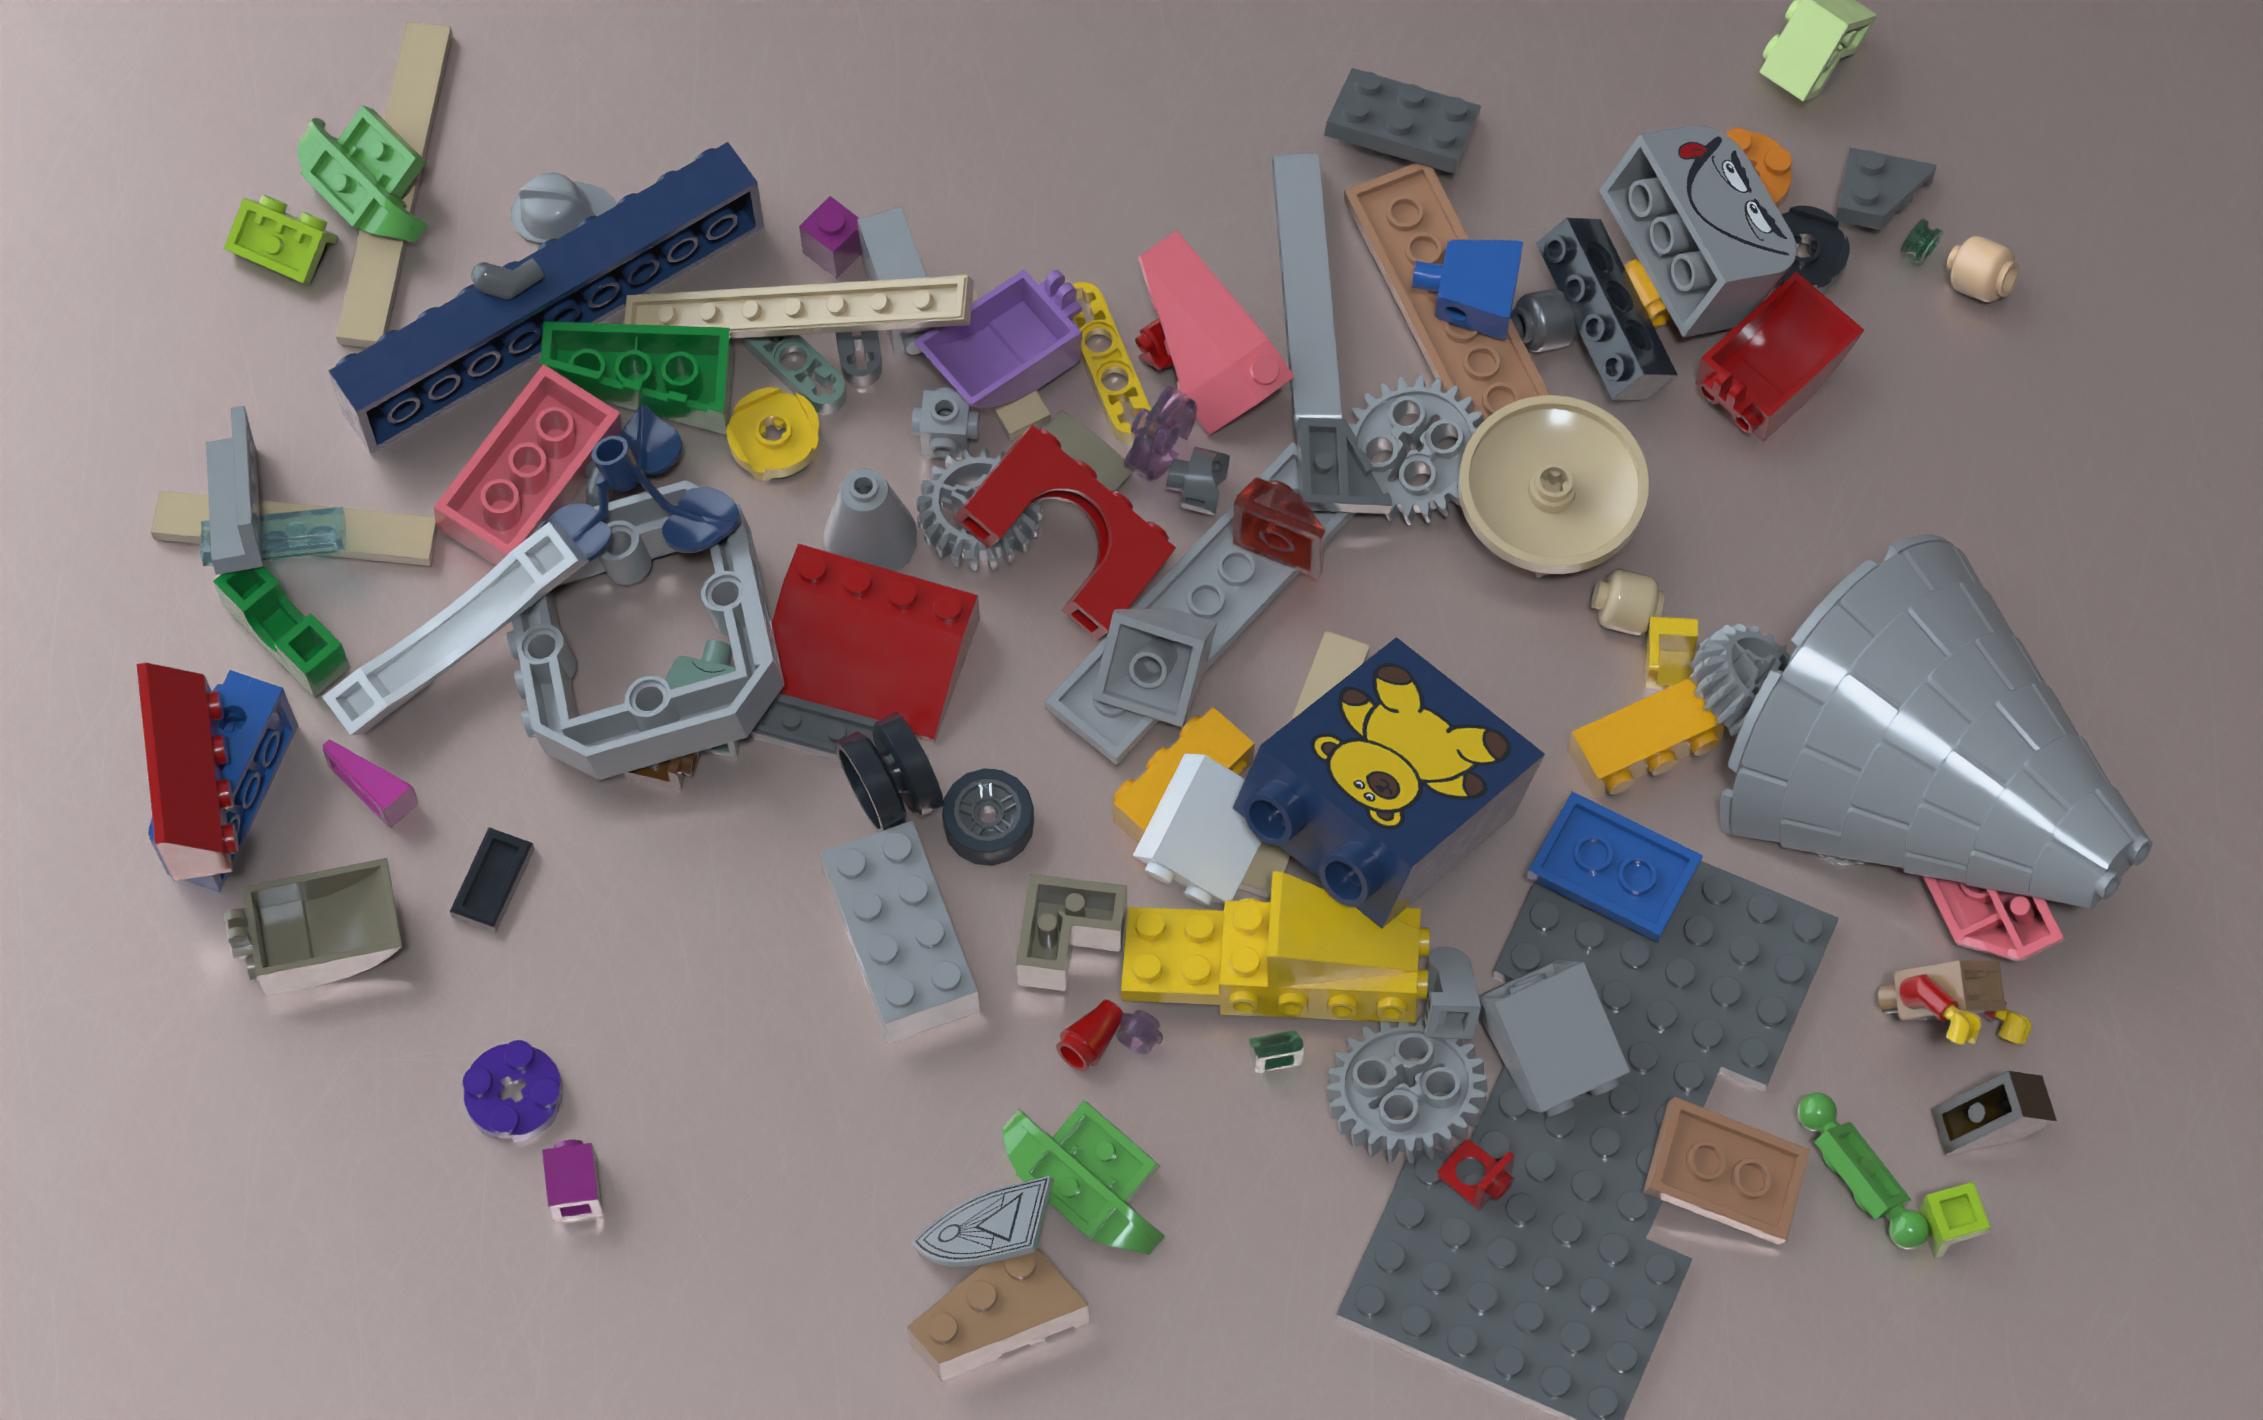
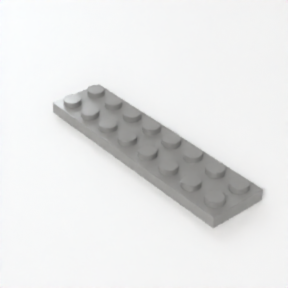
M1292 442L1133 609L1172 608L1217 622L1207 665L1204 670L1205 673L1355 513L1300 510L1297 445ZM1106 636L1045 700V709L1117 766L1160 720L1092 699L1107 639Z

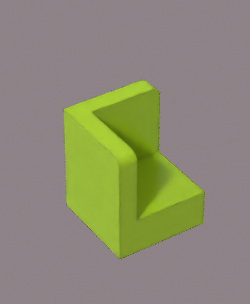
M1974 1182L1927 1194L1918 1211L1928 1222L1929 1235L1927 1241L1934 1258L1944 1256L1950 1244L1988 1234L1991 1228Z

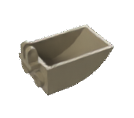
M387 858L243 886L245 908L230 909L224 913L225 924L228 928L227 937L232 948L234 961L246 959L250 981H259L265 996L321 986L351 977L390 958L402 947Z

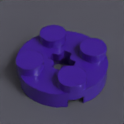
M514 1040L509 1044H501L485 1051L473 1062L470 1069L463 1076V1100L473 1124L489 1137L495 1139V1136L502 1139L511 1138L512 1142L526 1141L547 1130L558 1115V1107L561 1102V1095H563V1084L558 1069L546 1053L531 1047L526 1041ZM511 1082L525 1085L521 1089L523 1098L516 1103L512 1098H506L505 1100L500 1098V1095L505 1091L504 1086Z

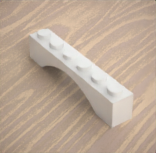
M548 522L514 548L487 575L447 608L399 643L358 668L323 695L322 698L350 735L365 734L589 561L560 523Z

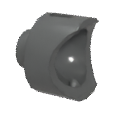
M1194 447L1190 462L1173 458L1168 473L1166 489L1182 492L1180 506L1182 509L1207 515H1216L1219 497L1217 486L1227 478L1230 455Z

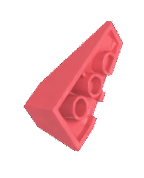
M1177 230L1138 257L1153 308L1158 312L1166 338L1164 344L1168 356L1171 355L1179 380L1176 383L1180 396L1207 436L1257 405L1295 377L1268 337Z

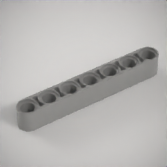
M1318 152L1272 156L1288 365L1295 376L1290 380L1295 440H1297L1296 425L1300 417L1342 419Z

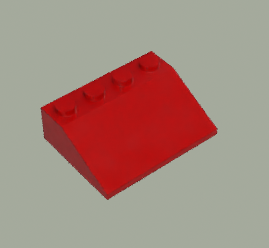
M798 543L783 581L771 624L785 684L779 693L877 720L898 712L910 726L916 738L935 743L980 621L978 595Z

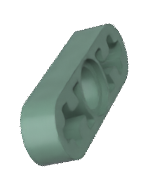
M800 335L771 336L772 340L777 344L774 349H772V343L767 337L742 338L745 348L794 394L796 392L804 396L813 405L816 413L832 414L844 405L846 401V387L843 376ZM798 352L804 355L807 360L800 369L788 370L780 364L781 359L788 353ZM813 373H815V380L822 387L828 388L831 385L833 386V395L829 396L826 393H822L817 396L816 384L810 379Z

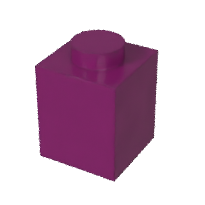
M829 196L799 226L803 253L837 279L861 255L857 221L860 218Z
M572 1139L560 1141L554 1144V1148L543 1149L547 1202L553 1221L603 1215L597 1157L592 1143L583 1144L581 1140Z

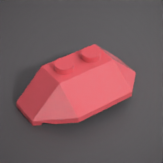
M1923 876L1956 944L1959 946L2021 962L2065 941L2045 899L1967 886L1963 882Z

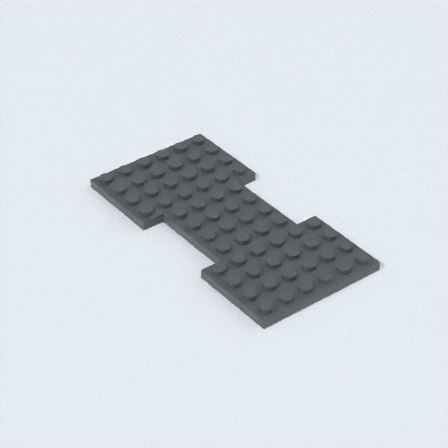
M1701 861L1659 942H1656L1534 881L1493 971V978L1507 983L1558 959L1584 962L1630 1072L1617 1078L1619 1085L1614 1089L1596 1096H1592L1590 1091L1573 1098L1575 1106L1557 1115L1547 1116L1546 1111L1541 1113L1528 1109L1509 1071L1504 1065L1471 1141L1497 1162L1508 1151L1515 1155L1512 1176L1515 1178L1514 1182L1498 1201H1494L1491 1198L1478 1211L1437 1176L1438 1170L1450 1158V1154L1434 1148V1159L1430 1160L1423 1150L1416 1151L1414 1163H1409L1407 1159L1336 1314V1320L1563 1420H1624L1692 1262V1258L1647 1239L1663 1200L1645 1194L1643 1191L1667 1102L1677 1097L1704 1108L1719 1073L1765 1092L1839 918ZM1466 1159L1458 1164L1456 1175L1464 1184L1475 1185L1484 1179L1485 1169L1479 1161Z

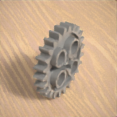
M1418 375L1414 387H1408L1404 378L1399 377L1398 390L1393 392L1385 383L1380 384L1382 397L1376 399L1374 396L1366 393L1364 396L1368 408L1363 410L1353 407L1351 411L1357 424H1348L1356 436L1358 448L1366 453L1374 467L1372 475L1383 494L1389 493L1392 498L1393 506L1390 513L1385 514L1387 520L1392 522L1399 512H1403L1407 525H1411L1415 513L1421 512L1426 523H1430L1432 510L1437 508L1442 515L1448 517L1449 509L1447 503L1453 501L1461 506L1458 489L1460 465L1467 443L1480 424L1485 421L1482 412H1473L1475 405L1471 397L1460 401L1461 393L1458 386L1454 385L1444 393V385L1440 378L1434 381L1431 388H1426L1422 375ZM1405 415H1420L1419 419L1410 426L1399 424ZM1436 417L1440 418V420L1434 422V423L1430 426V423L1432 422V420H1433L1434 418H1436ZM1443 438H1458L1456 444L1451 448L1439 449L1436 447ZM1422 445L1423 449L1420 452L1417 451ZM1389 450L1393 452L1392 456L1383 463L1372 462L1373 457L1380 451ZM1399 474V477L1395 482L1389 481L1390 479L1395 478ZM1418 474L1431 475L1429 481L1422 486L1409 485L1411 479Z
M1424 1016L1419 1018L1416 1026H1409L1407 1022H1398V1027L1391 1028L1388 1022L1380 1021L1381 1031L1377 1033L1367 1026L1362 1027L1363 1041L1360 1042L1348 1037L1346 1039L1348 1053L1336 1051V1067L1328 1069L1329 1085H1326L1328 1102H1330L1331 1118L1338 1119L1340 1134L1351 1132L1352 1146L1354 1147L1368 1141V1151L1371 1157L1375 1156L1382 1148L1387 1149L1389 1162L1395 1160L1399 1151L1406 1152L1409 1163H1414L1416 1151L1421 1150L1424 1151L1430 1160L1434 1159V1146L1437 1145L1442 1146L1448 1152L1453 1151L1452 1136L1454 1135L1466 1141L1469 1138L1468 1125L1479 1126V1110H1484L1487 1106L1485 1092H1488L1487 1075H1484V1061L1482 1058H1476L1475 1045L1473 1043L1463 1045L1462 1039L1424 1037L1422 1027ZM1411 1058H1421L1419 1061H1408ZM1370 1081H1378V1082H1380V1083H1378V1084H1376V1085H1367V1084H1365V1083H1368V1082H1370ZM1439 1092L1449 1093L1448 1095H1445V1096H1436V1095H1434V1094L1439 1093ZM1396 1116H1406V1117H1407V1118L1402 1119V1120L1392 1119L1393 1117H1396Z

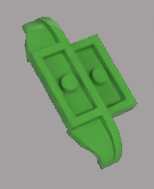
M362 105L339 138L331 136L324 129L326 123L322 119L313 118L298 142V159L302 166L300 174L352 227L377 236H387L415 243L427 224L403 208L406 203L401 197L426 164V161L372 108Z
M1083 1100L1053 1137L1044 1132L1021 1109H1018L1002 1128L1005 1149L1016 1171L1015 1174L1024 1182L1051 1176L1054 1182L1048 1203L1089 1239L1110 1247L1132 1250L1148 1255L1163 1240L1165 1235L1129 1205L1132 1199L1160 1168V1165L1088 1102Z

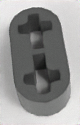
M877 330L861 331V335L852 336V332L835 333L841 372L844 379L856 387H866L875 383L882 374V358ZM864 350L867 369L858 370L855 351Z

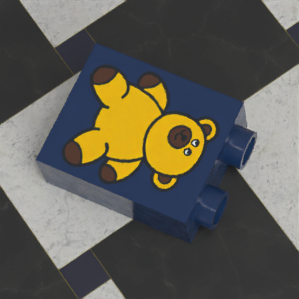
M1396 637L1260 745L1233 809L1246 819L1249 828L1260 840L1273 846H1280L1320 878L1325 890L1333 899L1345 906L1356 907L1380 928H1384L1515 815L1545 753Z

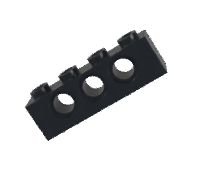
M1567 217L1536 242L1558 290L1563 292L1565 298L1572 304L1574 323L1612 400H1647L1678 376L1601 219Z

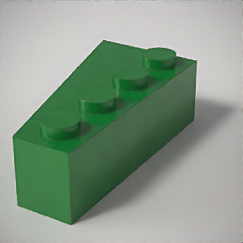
M544 321L540 366L546 365L602 402L637 411L641 405H645L658 417L727 435L734 361V347L730 328Z

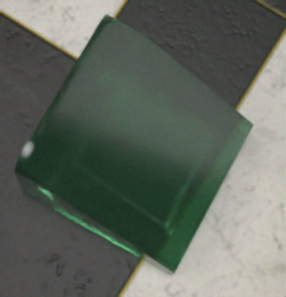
M1286 1031L1249 1039V1048L1255 1072L1262 1073L1295 1067L1303 1063L1304 1044L1297 1031Z

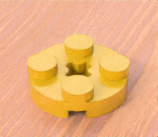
M776 387L758 389L744 396L733 409L734 414L727 425L726 431L730 452L735 461L759 481H769L773 478L793 475L805 468L819 454L821 431L818 415L813 405L804 396L796 392V396L790 393L781 392V388ZM773 425L777 430L785 428L786 432L781 435L782 438L779 440H766L763 438L767 435L766 427Z

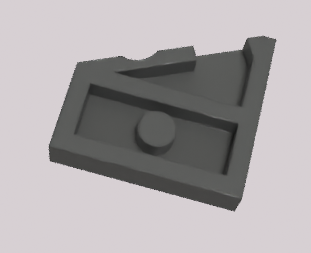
M1850 147L1835 221L1881 230L1893 219L1896 211L1903 210L1912 202L1916 190L1923 184L1928 187L1933 182L1936 164Z
M1300 417L1296 425L1300 510L1389 514L1393 506L1392 498L1389 493L1383 494L1372 475L1374 467L1366 453L1358 448L1356 436L1346 419Z

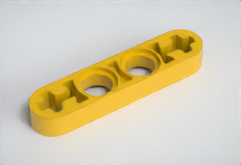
M1076 282L1072 284L1077 290L1076 300L1083 299L1086 304H1090V317L1092 321L1085 324L1083 311L1071 318L1082 332L1080 358L1115 438L1126 444L1140 443L1151 433L1152 412L1103 294L1092 283ZM1100 334L1108 337L1112 345L1104 352H1094L1086 346V341L1093 335ZM1110 373H1120L1127 378L1128 384L1121 390L1112 391L1104 387L1102 380ZM1128 401L1132 417L1139 419V426L1131 428L1128 422H1124L1122 404Z

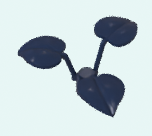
M641 405L624 426L619 436H609L600 440L592 450V459L601 474L595 479L599 489L598 511L596 512L595 508L587 503L568 504L555 511L543 523L541 528L548 522L560 523L587 560L591 562L603 553L613 536L610 527L602 522L609 513L608 488L625 492L634 488L638 482L665 512L671 514L663 524L662 534L668 546L679 552L693 553L713 546L735 530L736 525L740 523L741 515L737 505L727 494L711 487L689 489L681 496L678 506H674L666 500L649 481L646 474L659 475L671 468L681 455L683 448L682 439L672 425L659 418L645 405Z

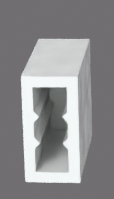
M1185 753L1133 854L1135 858L1147 864L1144 871L1151 877L1166 884H1171L1172 880L1183 885L1186 887L1183 894L1200 905L1209 907L1211 902L1225 904V900L1232 901L1262 842L1251 831L1246 819L1233 809L1245 779L1206 755Z

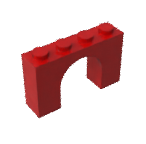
M1031 425L1011 446L954 515L953 519L989 549L1005 534L1030 503L1043 499H1056L1070 503L1081 510L1090 520L1095 530L1098 541V555L1093 570L1061 611L1097 641L1108 633L1115 609H1128L1176 547L1168 541L1169 536L1163 528L1154 522H1146L1132 510V503L1123 494L1114 490L1110 491L1097 480L1096 472L1088 464L1081 460H1074L1061 449L1060 441L1052 433L1044 429L1038 430L1034 425Z

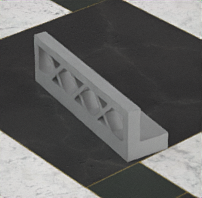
M245 406L231 408L232 438L206 442L211 559L215 575L263 567L256 447Z

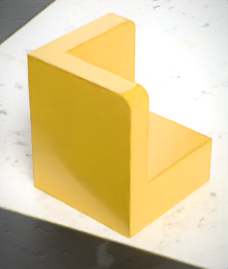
M1650 616L1646 635L1645 688L1666 689L1690 678L1693 673L1690 663L1694 659L1698 638V619Z

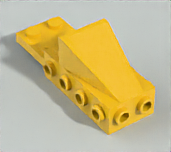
M1273 871L1271 902H1262L1254 898H1244L1239 901L1225 900L1224 910L1128 907L1121 998L1122 1001L1220 1005V1015L1417 1023L1418 999H1427L1428 970H1420L1419 962L1420 957H1429L1430 928L1421 927V908L1409 907L1403 910L1384 928H1380L1356 907L1345 906L1337 902L1325 889L1287 873Z

